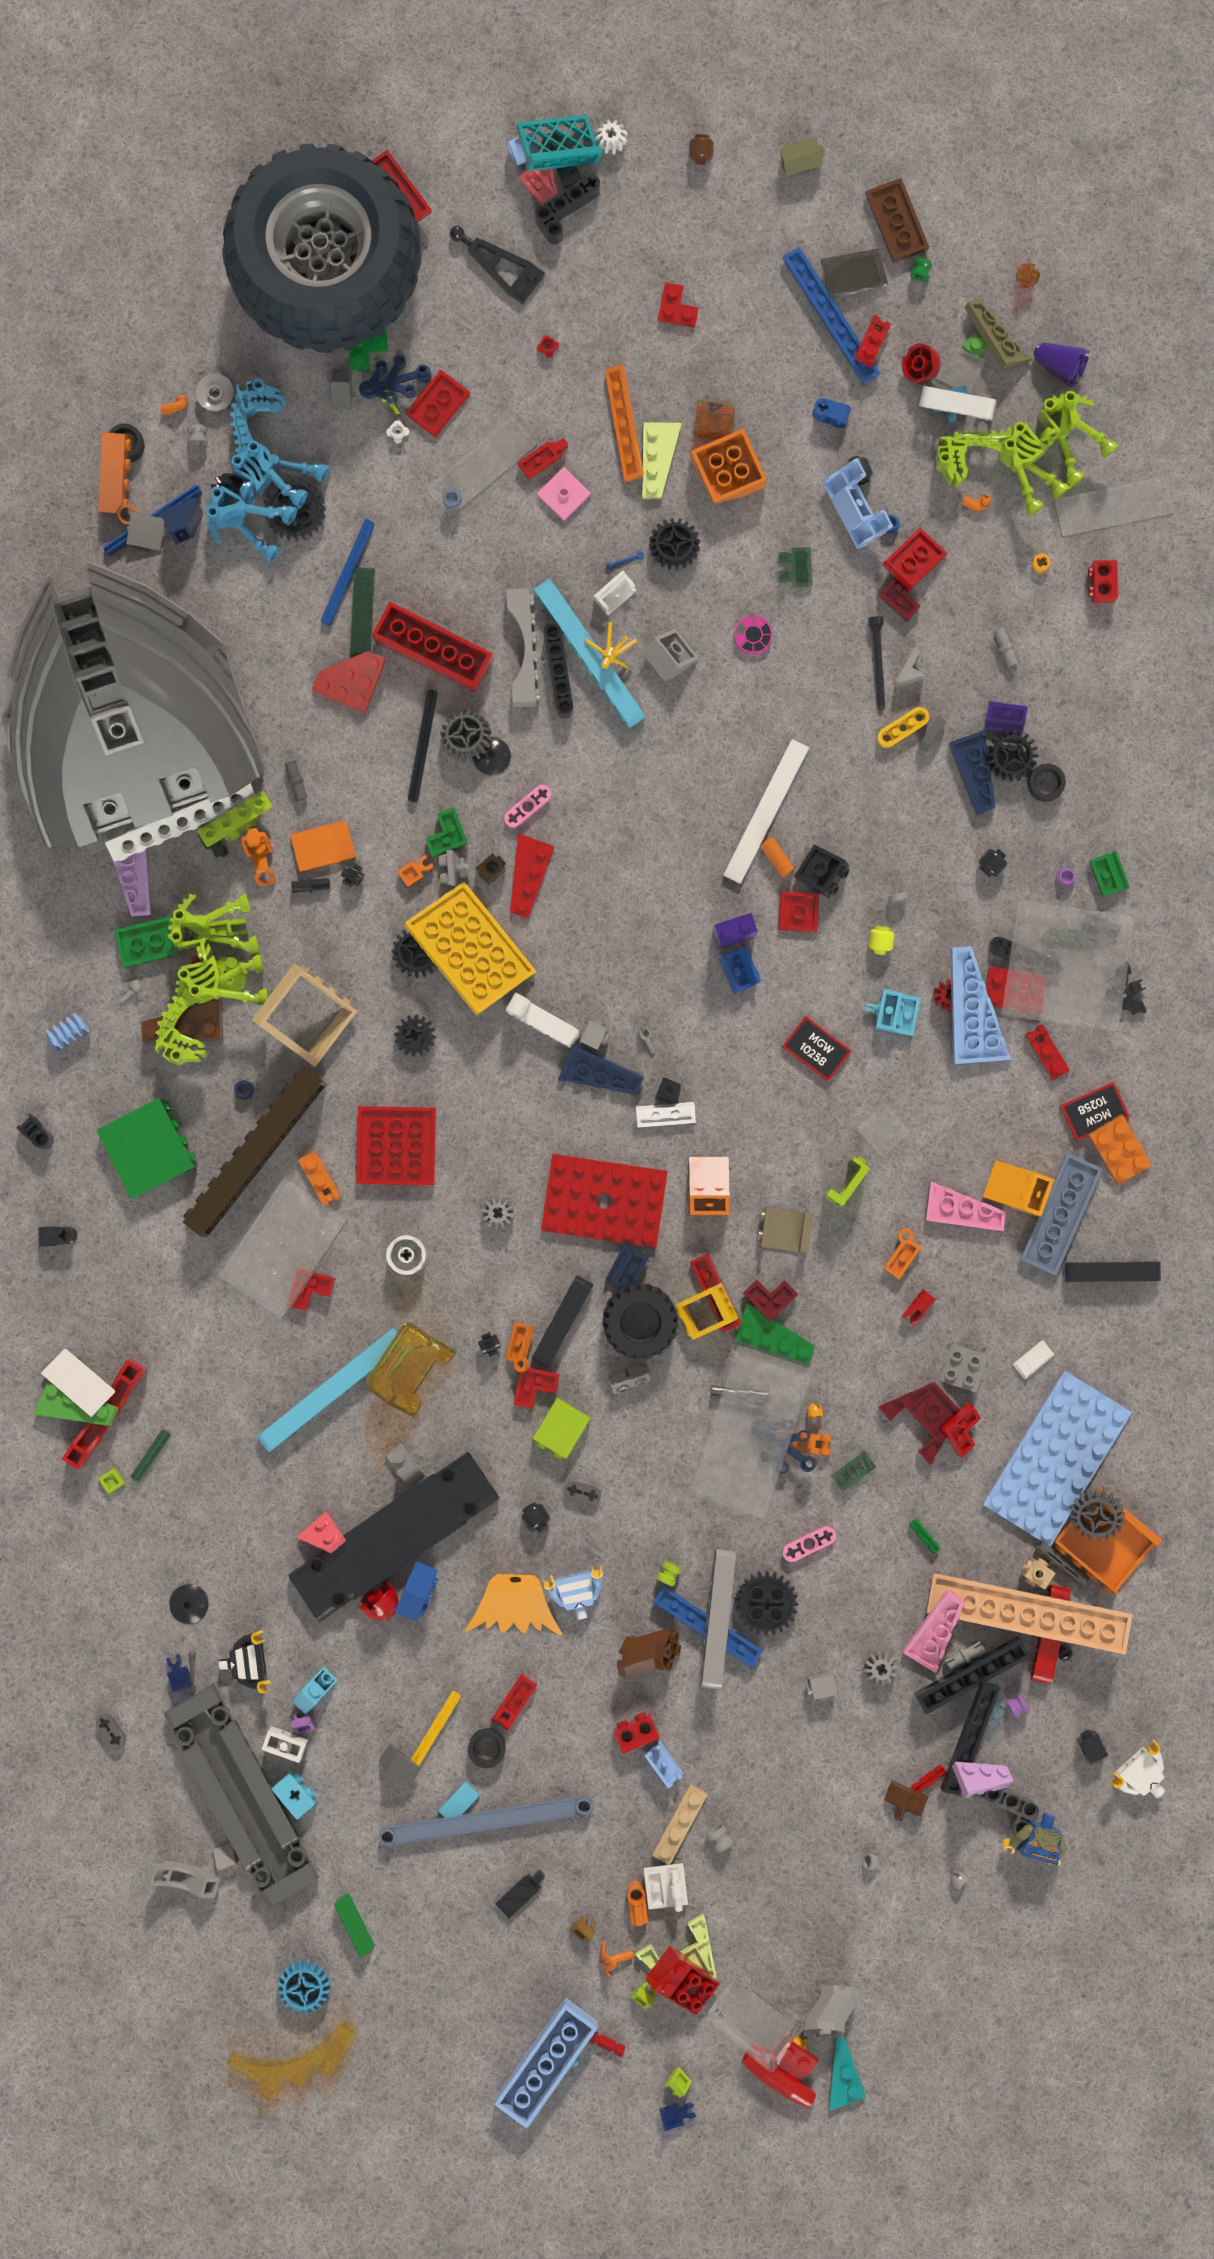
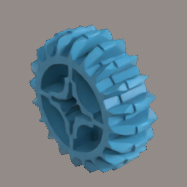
M299 1959L298 1965L295 1961H292L291 1967L286 1966L284 1968L285 1972H281L279 1976L281 1980L277 1982V1985L280 1986L277 1989V1993L282 1994L279 1998L280 2001L286 2000L284 2008H287L289 2005L291 2006V2013L295 2009H298V2015H301L302 2010L305 2011L306 2015H309L310 2009L315 2013L317 2012V2006L322 2008L324 2006L323 2001L328 2000L327 1994H330L331 1989L327 1986L331 1984V1980H325L329 1973L325 1972L322 1974L324 1966H321L319 1969L316 1968L318 1965L317 1961L313 1965H310V1959H307L306 1964H304L302 1959ZM299 1973L298 1982L288 1986L289 1979ZM307 1973L313 1975L317 1980L309 1979ZM302 1981H303L304 1986L307 1987L306 1993H305L304 1988H303V1987H300L301 1984H302ZM320 1988L319 1995L309 2001V1993ZM292 1994H297V1995H299L300 1998H301V2001H299V2000H297L296 1998H294V1997L292 1996Z

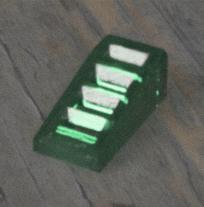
M863 1451L831 1474L840 1489L844 1491L876 1466L867 1453ZM861 1458L868 1467L867 1469H864L862 1464L859 1462ZM854 1463L857 1465V1467H858L859 1470L861 1471L860 1474H858V1472L856 1471V1469L853 1467V1464H854ZM849 1468V1470L852 1472V1474L854 1475L853 1479L848 1474L846 1469ZM841 1473H842V1474L844 1475V1477L847 1479V1481H848L847 1483L845 1482V1480H844V1479L842 1478V1476L840 1475Z

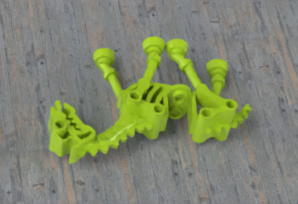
M1068 391L1065 395L1063 393L1060 394L1059 398L1054 395L1052 398L1045 399L1037 418L1046 429L1041 433L1042 437L1039 439L1029 426L1023 422H1017L1013 429L1008 427L1007 432L1001 429L1000 434H997L995 430L988 434L987 430H983L980 433L976 428H974L973 432H968L967 429H964L961 434L956 431L954 437L943 436L940 438L935 462L936 470L942 472L948 485H951L953 481L954 487L958 488L960 483H964L968 473L965 459L967 446H982L995 450L999 453V460L1011 468L1012 471L1017 472L1023 489L1021 493L1022 496H1025L1026 513L1030 518L1044 506V503L1032 498L1034 491L1033 487L1029 486L1025 469L1046 481L1045 484L1048 486H1052V495L1055 500H1058L1085 477L1082 472H1077L1074 469V465L1077 464L1076 458L1073 457L1067 440L1068 434L1074 428L1078 427L1092 437L1096 444H1100V452L1104 459L1110 456L1119 445L1109 439L1106 440L1103 432H1097L1080 420L1081 417L1076 411V405L1082 404L1093 407L1095 405L1093 399L1087 400V396L1080 398L1079 394ZM1055 414H1059L1058 426L1050 418ZM1056 439L1060 441L1066 458L1064 463L1067 466V484L1057 481L1053 473L1049 474L1034 464L1045 454Z
M189 894V899L184 898V903L182 905L178 904L179 909L173 911L174 918H170L173 925L168 926V929L172 932L168 935V938L172 940L174 946L179 951L197 948L201 962L181 966V969L178 971L180 980L176 982L180 988L175 989L178 995L172 997L174 1003L167 1005L169 1010L162 1012L161 1014L164 1018L162 1021L157 1022L160 1030L155 1032L159 1036V1039L156 1040L155 1051L159 1054L161 1049H165L163 1057L170 1063L182 1065L187 1062H201L199 1057L206 1058L207 1056L206 1047L202 1042L182 1035L174 1029L182 1013L195 1002L203 1004L212 999L225 997L240 999L245 1003L249 1001L257 1005H263L269 997L267 988H263L255 995L250 994V991L247 990L238 992L220 989L222 983L240 973H248L247 970L264 973L256 935L249 938V941L244 942L240 940L241 937L239 936L229 937L211 934L208 922L228 912L229 914L234 913L236 909L243 913H251L247 894H243L233 903L230 901L226 902V905L205 916H194L186 911L191 902L196 899V895L192 896V894ZM185 929L201 939L185 942ZM208 943L231 944L234 948L239 947L247 953L252 952V954L258 955L254 956L247 963H239V966L220 976L214 955L211 957L213 952ZM195 1046H197V1047L199 1048V1050H196V1051H192V1050L190 1049V1048H193V1047H195Z

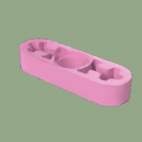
M539 785L505 814L504 820L506 825L510 828H517L551 799L550 788L546 785ZM540 790L542 792L546 790L547 798L544 799L543 797H541L540 799H538V803L540 804L537 805L535 800L531 797L534 796V798L536 799L539 796ZM531 802L534 808L532 811L526 812L522 808L523 804ZM519 808V809H520V812H521L523 815H525V817L522 818V816H521V814H520V815L516 818V819H517V823H514V822L509 823V822H508V821L510 820V817H509V816H510V815L516 816V815L518 814V811H517L516 809Z
M829 1526L821 1527L786 1544L783 1547L782 1554L789 1562L797 1561L832 1544L836 1539V1533ZM825 1530L828 1533L832 1532L830 1540L827 1541L824 1538L820 1540L822 1544L818 1546V1541L814 1535L818 1534V1537L824 1535L823 1531ZM808 1538L813 1539L815 1542L812 1549L804 1548L803 1543ZM800 1542L804 1553L801 1554L799 1550L794 1553L795 1557L787 1556L788 1548L791 1547L794 1550L798 1548L796 1544Z

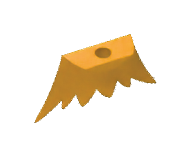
M495 1575L489 1581L475 1615L464 1630H472L485 1621L486 1629H488L498 1621L501 1633H504L514 1622L516 1627L526 1634L529 1624L532 1622L533 1626L541 1631L543 1624L556 1634L563 1635L549 1610L541 1583L534 1575ZM510 1580H517V1581H520V1582L514 1583V1582H511Z

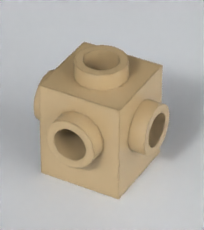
M1034 1558L1030 1561L1027 1560L1022 1567V1575L1026 1577L1025 1582L1034 1588L1037 1584L1044 1590L1056 1573L1047 1568L1049 1564L1041 1558L1038 1560Z

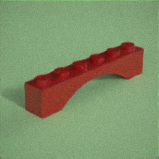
M127 1359L111 1385V1388L116 1392L106 1401V1403L119 1408L114 1420L148 1370L133 1359ZM87 1423L61 1460L77 1470L82 1469L110 1426Z

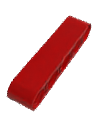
M1049 1585L1048 1591L1050 1592L1047 1594L1048 1597L1070 1601L1071 1590L1069 1588ZM1038 1636L1037 1652L1034 1654L1032 1664L1033 1672L1031 1671L1030 1674L1031 1680L1046 1684L1052 1683L1061 1641Z

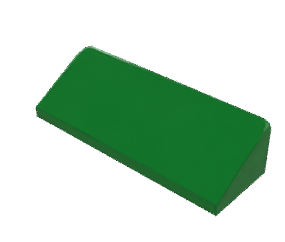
M347 1893L336 1899L334 1907L359 1957L363 1958L375 1947V1944L350 1894Z

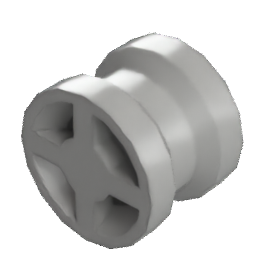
M203 425L188 426V433L190 434L188 438L189 445H207L208 442L205 437L207 427Z

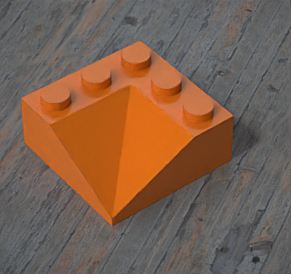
M744 428L691 451L690 460L714 504L747 496L766 488L767 479Z

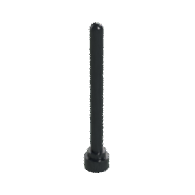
M874 616L868 618V627L873 631L878 708L882 710L885 708L880 630L884 626V620L882 616Z

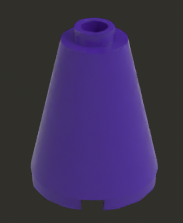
M1043 342L1041 345L1038 344L1033 355L1036 362L1068 386L1074 387L1077 384L1075 382L1076 377L1079 376L1081 378L1089 360L1086 354L1090 353V351L1084 348Z

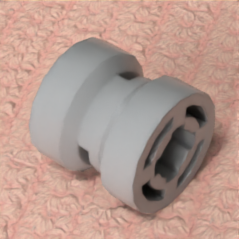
M724 1824L718 1825L707 1833L709 1840L714 1841V1849L717 1853L724 1851L734 1843L732 1838L726 1834L727 1830Z

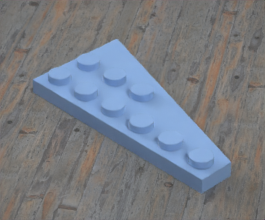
M950 947L953 1063L963 1064L1012 1060L1010 1053H1008L1005 1039L1002 1036L990 997H988L972 947Z

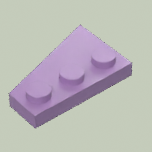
M955 1762L952 1766L965 1799L970 1798L971 1795L976 1793L981 1795L988 1790L996 1791L1011 1787L1014 1782L1008 1767L1004 1765Z

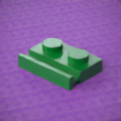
M1117 851L1089 861L1102 897L1130 887Z

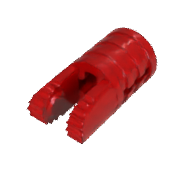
M922 1289L904 1311L902 1318L908 1319L913 1315L910 1319V1324L915 1327L936 1299Z

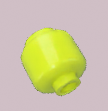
M875 926V929L870 931L868 947L874 950V954L885 955L886 951L893 949L895 934L893 931H890V927Z

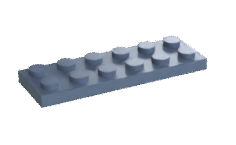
M1065 1154L1053 1182L1043 1214L1037 1218L1019 1260L1057 1276L1103 1168L1072 1154Z

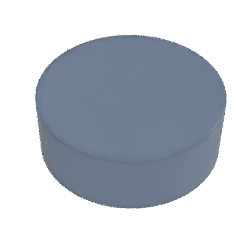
M449 488L443 493V503L447 508L456 509L461 505L462 497L457 489Z

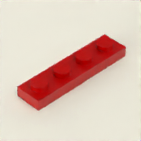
M709 1253L690 1261L703 1291L722 1283ZM712 1294L707 1295L706 1298L717 1321L724 1320ZM738 1317L735 1321L720 1328L724 1333L742 1323Z

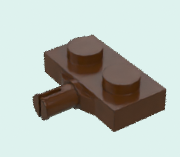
M892 1780L884 1800L898 1808L895 1819L903 1821L905 1812H911L921 1817L929 1797Z

